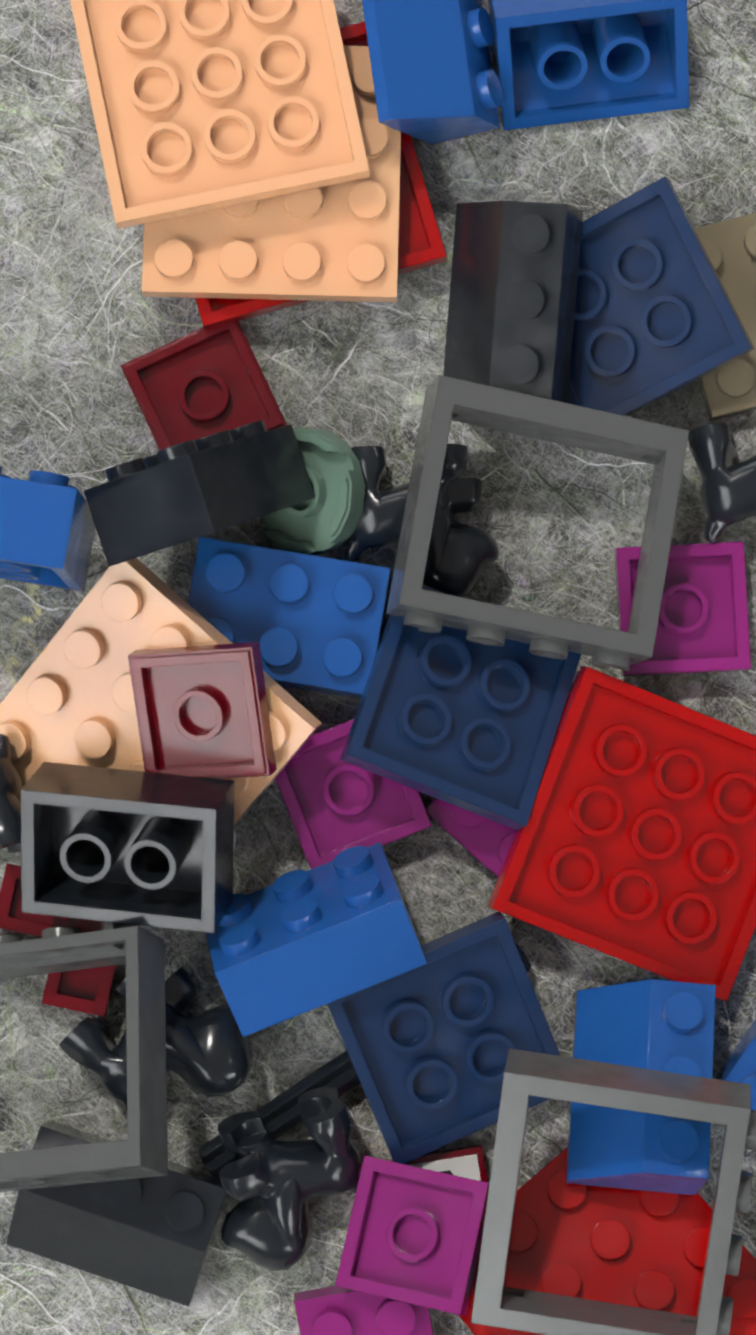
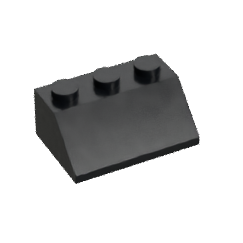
M522 201L457 203L443 376L559 402H568L583 211L568 204Z
M49 1120L41 1125L33 1149L109 1142L110 1140ZM168 1161V1175L19 1190L6 1244L189 1307L227 1193L221 1184L220 1178Z

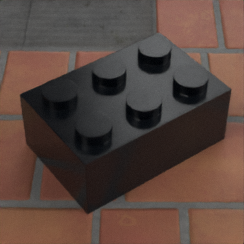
M264 420L232 430L221 431L197 440H189L159 450L155 455L138 458L105 469L108 482L84 490L109 566L315 498L292 425L267 431Z
M43 762L21 789L22 912L215 933L233 902L235 781Z

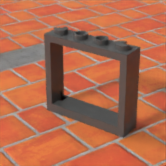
M439 375L427 387L425 392L386 614L404 617L403 625L418 627V631L440 633L442 625L467 630V640L483 645L504 646L506 639L530 643L529 652L541 657L566 659L568 651L592 656L591 665L604 670L611 667L629 671L630 664L636 665L653 656L689 430ZM451 420L654 465L627 632L422 589Z
M105 921L102 922L100 931L81 933V930L72 927H52L42 930V938L23 941L19 936L0 935V980L126 964L128 1140L0 1153V1192L168 1175L164 939L141 928V925Z
M509 1048L503 1077L471 1323L544 1335H729L733 1297L722 1296L725 1274L738 1276L743 1235L732 1234L735 1212L747 1214L750 1203L753 1174L741 1171L744 1150L756 1151V1110H751L750 1084ZM530 1096L725 1125L697 1316L505 1286Z

